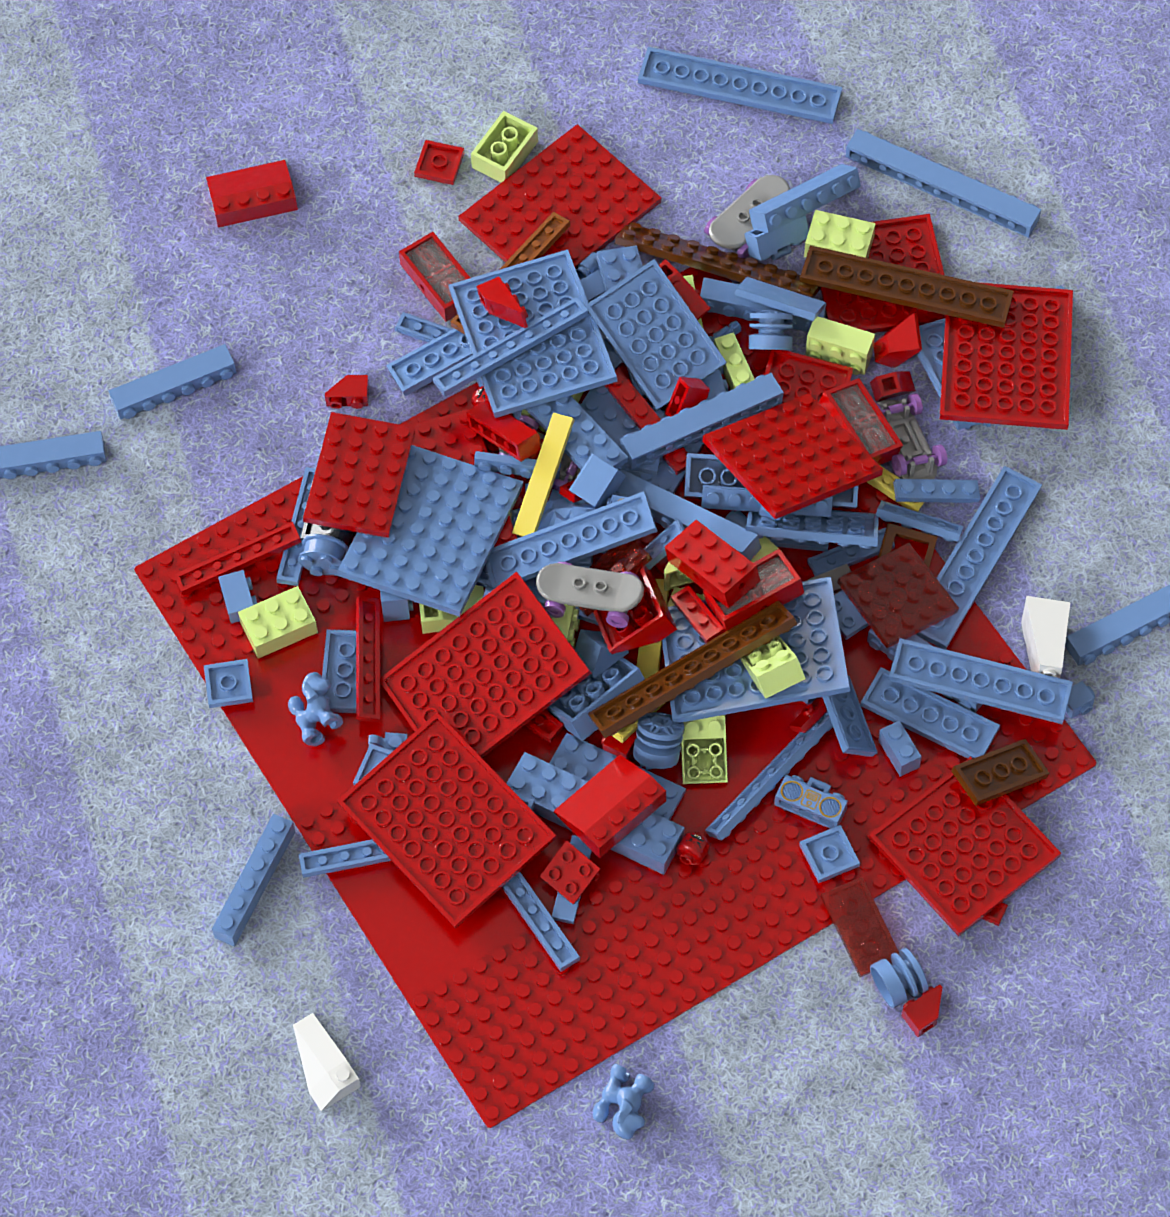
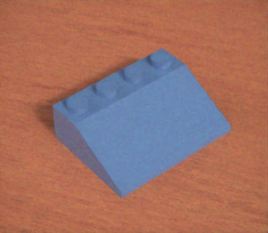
M622 657L597 677L587 676L546 709L557 720L562 722L572 735L583 741L598 729L591 721L588 713L645 680L637 666Z

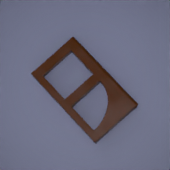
M890 523L887 524L867 594L874 605L912 616L915 615L919 607L937 536ZM895 536L928 545L922 570L889 561ZM885 571L919 580L912 604L899 599L890 590L886 582Z

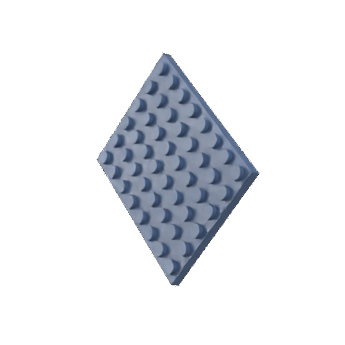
M568 250L448 285L472 355L522 328L487 312L480 302L476 287L498 276L504 283L507 282L512 295L516 294L520 307L524 306L528 313V318H526L527 325L575 297L584 306L588 304ZM590 315L480 377L495 418L617 382L615 370L598 326Z
M412 445L389 538L357 532L337 570V576L460 617L523 488V481L493 471L478 470V466Z
M831 577L802 582L804 594L783 605L794 616L797 625L779 636L797 656L806 678L805 680L765 698L758 690L742 661L738 659L731 666L721 669L711 678L704 679L696 684L694 688L682 692L674 700L670 701L673 722L682 723L850 692ZM702 600V602H703V603L706 605V607L708 608V606H707V604H706V601H705V600ZM669 606L668 609L677 630L662 640L665 667L706 644L676 606Z

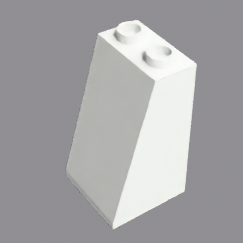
M1026 596L1021 624L1031 671L1060 678L1063 667L1070 602Z

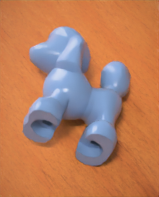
M318 672L308 674L303 680L302 692L308 703L306 710H304V702L300 697L293 696L288 701L289 711L296 716V723L302 730V740L310 746H318L325 741V736L315 728L317 722H321L324 727L329 725L331 729H336L343 724V718L339 714L331 712L330 699L326 693L330 689L331 683L329 680L323 679Z
M613 1064L609 1082L602 1091V1099L594 1106L593 1118L597 1122L603 1123L608 1118L609 1106L611 1104H618L620 1110L614 1115L612 1126L619 1137L628 1140L633 1137L637 1129L645 1125V1120L638 1115V1111L642 1104L643 1094L651 1093L654 1090L655 1084L649 1077L638 1074L632 1087L622 1088L621 1084L629 1080L630 1073H627V1069Z

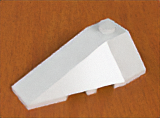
M313 1013L293 1025L308 1090L321 1111L361 1087L358 1076Z

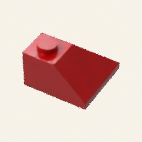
M913 313L888 330L874 343L876 363L896 368L922 350L916 313Z

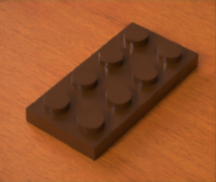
M1026 739L955 765L952 769V773L975 806L1046 779L1050 774Z

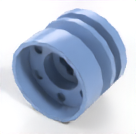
M761 310L756 313H750V319H759V324H750L749 327L759 329V333L749 335V349L792 350L793 337L785 335L783 332L793 328V325L784 324V320H793V314L774 310Z
M651 712L640 717L637 723V738L634 742L633 757L637 762L651 768L665 769L677 765L681 752L680 744L683 740L684 723L673 722L672 715L661 712Z
M905 947L899 950V955L897 953L891 955L892 965L884 958L870 965L871 975L886 1003L893 1009L907 1001L906 991L912 997L918 996V991L924 993L928 990V983L921 965Z

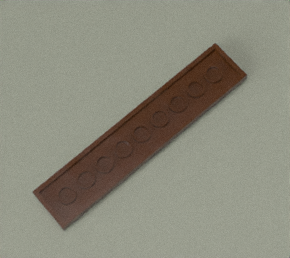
M633 222L626 225L615 238L614 244L624 247L637 246L640 252L741 283L746 277H750L814 298L820 290V286L800 282L801 275L793 270L779 269L776 265L763 264L754 258H740L734 252H723L714 246L700 245L695 240L687 241L675 234L668 235L661 233L660 230L655 228L648 229L642 227L639 223Z
M811 245L800 276V282L1002 328L1005 326L1014 292L1008 289Z
M778 600L592 710L588 715L604 738L615 735L628 724L635 723L640 717L655 711L660 705L674 700L682 692L694 688L699 682L711 678L716 672L731 666L741 657L750 655L758 647L768 644L773 638L790 631L792 627L797 625L794 616Z

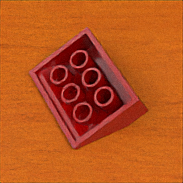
M285 160L206 177L218 228L298 210L295 192Z
M640 560L623 571L636 574L644 586L642 600L637 606L628 610V625L624 628L613 627L606 621L609 611L592 609L611 654L660 642L677 630L654 574Z
M619 755L557 807L554 813L601 858L666 802V790L651 775L622 755Z

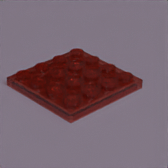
M910 543L839 577L837 581L886 648L897 644L900 638L907 639L950 617L959 610L957 604Z

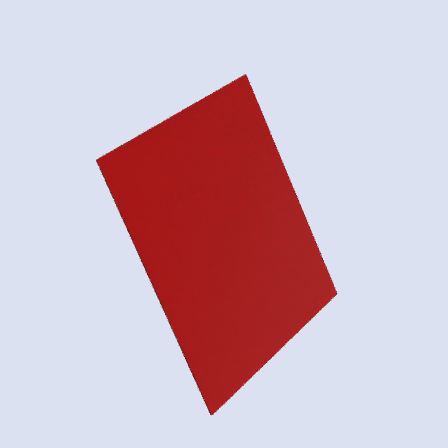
M692 267L680 272L682 276H693L695 291L699 295L704 278L732 283L728 278ZM707 312L701 317L704 331L708 336L712 337L717 331L725 326L729 327L730 323L737 321L741 326V332L735 336L754 379L760 375H765L771 350L749 349V335L759 333V329L751 328L749 325L759 324V322L733 316L728 317L713 312ZM623 363L619 368L630 381L627 368ZM478 383L472 384L400 423V425L407 426L473 408L472 395L475 390L480 388ZM590 390L583 392L578 404L583 402ZM644 398L646 402L652 404L648 398ZM668 404L660 409L666 411ZM539 428L537 429L538 432L546 435L545 432H542ZM483 437L487 452L499 454V447ZM705 444L699 453L714 455ZM513 474L505 475L523 481V488L512 510L519 509L525 496V484H529L531 478H524ZM302 476L137 565L134 570L205 683L204 665L243 659L248 660L253 702L222 706L221 709L311 851L372 840L338 804L337 800L354 786L353 781L369 747V735H378L385 738V732L407 734V737H410L414 733L408 721L380 683V720L378 722L356 720V713L333 712L343 718V724L336 729H331L329 725L324 727L321 722H317L315 728L325 736V741L318 746H310L303 742L302 730L296 723V716L289 711L288 701L291 697L298 696L304 702V710H306L308 703L302 692L303 680L308 674L318 672L322 676L327 629L356 631V599L358 596L380 599V678L439 632L423 634L420 607L417 602L412 601L413 610L409 611L410 619L384 622L380 590L336 575L314 576L310 573V570L303 567L298 587L316 621L318 633L258 659L240 621L232 624L230 622L219 580L183 596L174 576L181 571L290 523L299 495ZM684 477L674 494L701 507L702 499L684 498ZM865 482L858 485L856 509L832 508V510L876 514L881 500L897 506H903ZM553 487L551 488L547 502L549 501L552 489H554ZM704 508L724 519L733 511ZM741 511L748 518L749 511ZM878 517V530L885 528L888 523L903 527L900 523L886 522ZM655 522L657 532L659 534L662 533L665 528ZM911 528L912 530L922 532L919 529ZM354 532L352 541H353V539H354V537H355V535H356L357 532ZM895 536V548L890 552L889 561L922 570L928 545ZM633 540L631 558H632V554H633V549H634V545H635V540ZM829 542L828 550L838 547L839 545H837V543ZM778 547L800 576L802 582L815 577L807 563V559L824 551ZM935 549L919 606L945 565L944 560ZM283 551L241 569L244 570L245 577H250L253 589L249 591L251 596L255 595L257 603L297 587L277 583L276 578ZM603 553L593 555L592 569L617 572L626 562L603 559ZM878 555L849 566L856 583L866 595L868 594ZM653 566L651 572L654 574L655 579H664L657 572L655 566ZM885 571L886 582L890 590L899 599L912 604L919 580ZM695 582L679 587L682 588L689 585L695 593L704 594V589ZM671 589V590L669 591V599H668V602H669V600H670V596L672 595V592H673L674 589ZM974 601L946 650L1026 670ZM876 606L882 615L885 613L905 628H907L913 618L912 615ZM580 620L578 632L575 631L574 638H576L577 642L580 629L600 632L601 630L598 625ZM878 620L847 640L841 635L847 674L850 676L860 704L880 668L891 671L893 661L881 650H875L867 642L868 632ZM928 642L932 646L939 648L938 646ZM663 645L659 671L665 668ZM639 647L634 648V650H628L629 653L623 658L637 666ZM933 692V693H935V694H937V695H939V696H941V697H943V698H945V699H947V700H950V701H952V702H954V703H956V704L959 705V703H957L956 701H954L952 698H951V699H948V698H946L945 696H943L941 693ZM670 701L666 702L657 712L672 715ZM803 701L726 714L728 782L683 784L681 752L677 765L671 768L647 770L686 788V792L670 821L685 827L684 835L688 832H700L705 835L709 843V851L703 861L698 865H686L680 861L676 853L663 875L613 850H609L601 858L592 851L590 860L601 868L598 872L600 877L595 882L592 880L581 894L574 924L555 921L580 956L578 962L560 972L502 888L455 929L392 861L326 874L486 1127L492 1128L905 881L906 879L871 842L869 834L949 774L955 765L963 763L968 758L904 728L920 753L921 762L920 768L900 777L884 749L877 742L880 729L882 728V726L878 725L884 724L886 720L890 725L894 722L876 714L873 721H866L877 749V754L872 757L843 753L834 728L827 731L819 739V742L806 752L804 758L790 769L787 775L791 777L792 775L799 776L805 783H808L810 777L832 785L829 793H839L845 797V800H848L847 810L839 825H841L860 862V867L818 883L799 843L802 840L827 831L829 828L775 806V796L784 777L779 780L772 791L768 792L761 799L759 805L754 807L746 815V818L731 830L729 836L719 840L710 837L705 831L797 736L799 732H794L789 725L802 713V709L808 704ZM984 704L976 712V714L1000 725L986 754L1026 739L1050 773L1046 779L1006 794L1020 810L1025 809L1096 765V760L1065 720H1063V724ZM523 726L482 759L507 783L524 752L550 763L566 733H571L564 727L555 739L549 743ZM598 729L583 740L603 749V744H601L603 735ZM632 754L629 761L641 767ZM537 815L553 831L557 838L527 864L520 873L552 916L558 891L543 880L540 875L566 841L570 842L572 835L576 834Z

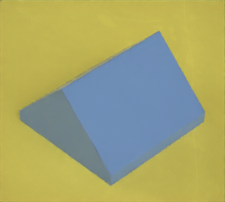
M591 454L569 491L594 507L600 508L606 506L608 497L612 498V494L616 493L627 475L594 454Z
M580 629L575 651L592 672L590 675L593 678L629 653L626 650L611 654L600 631Z

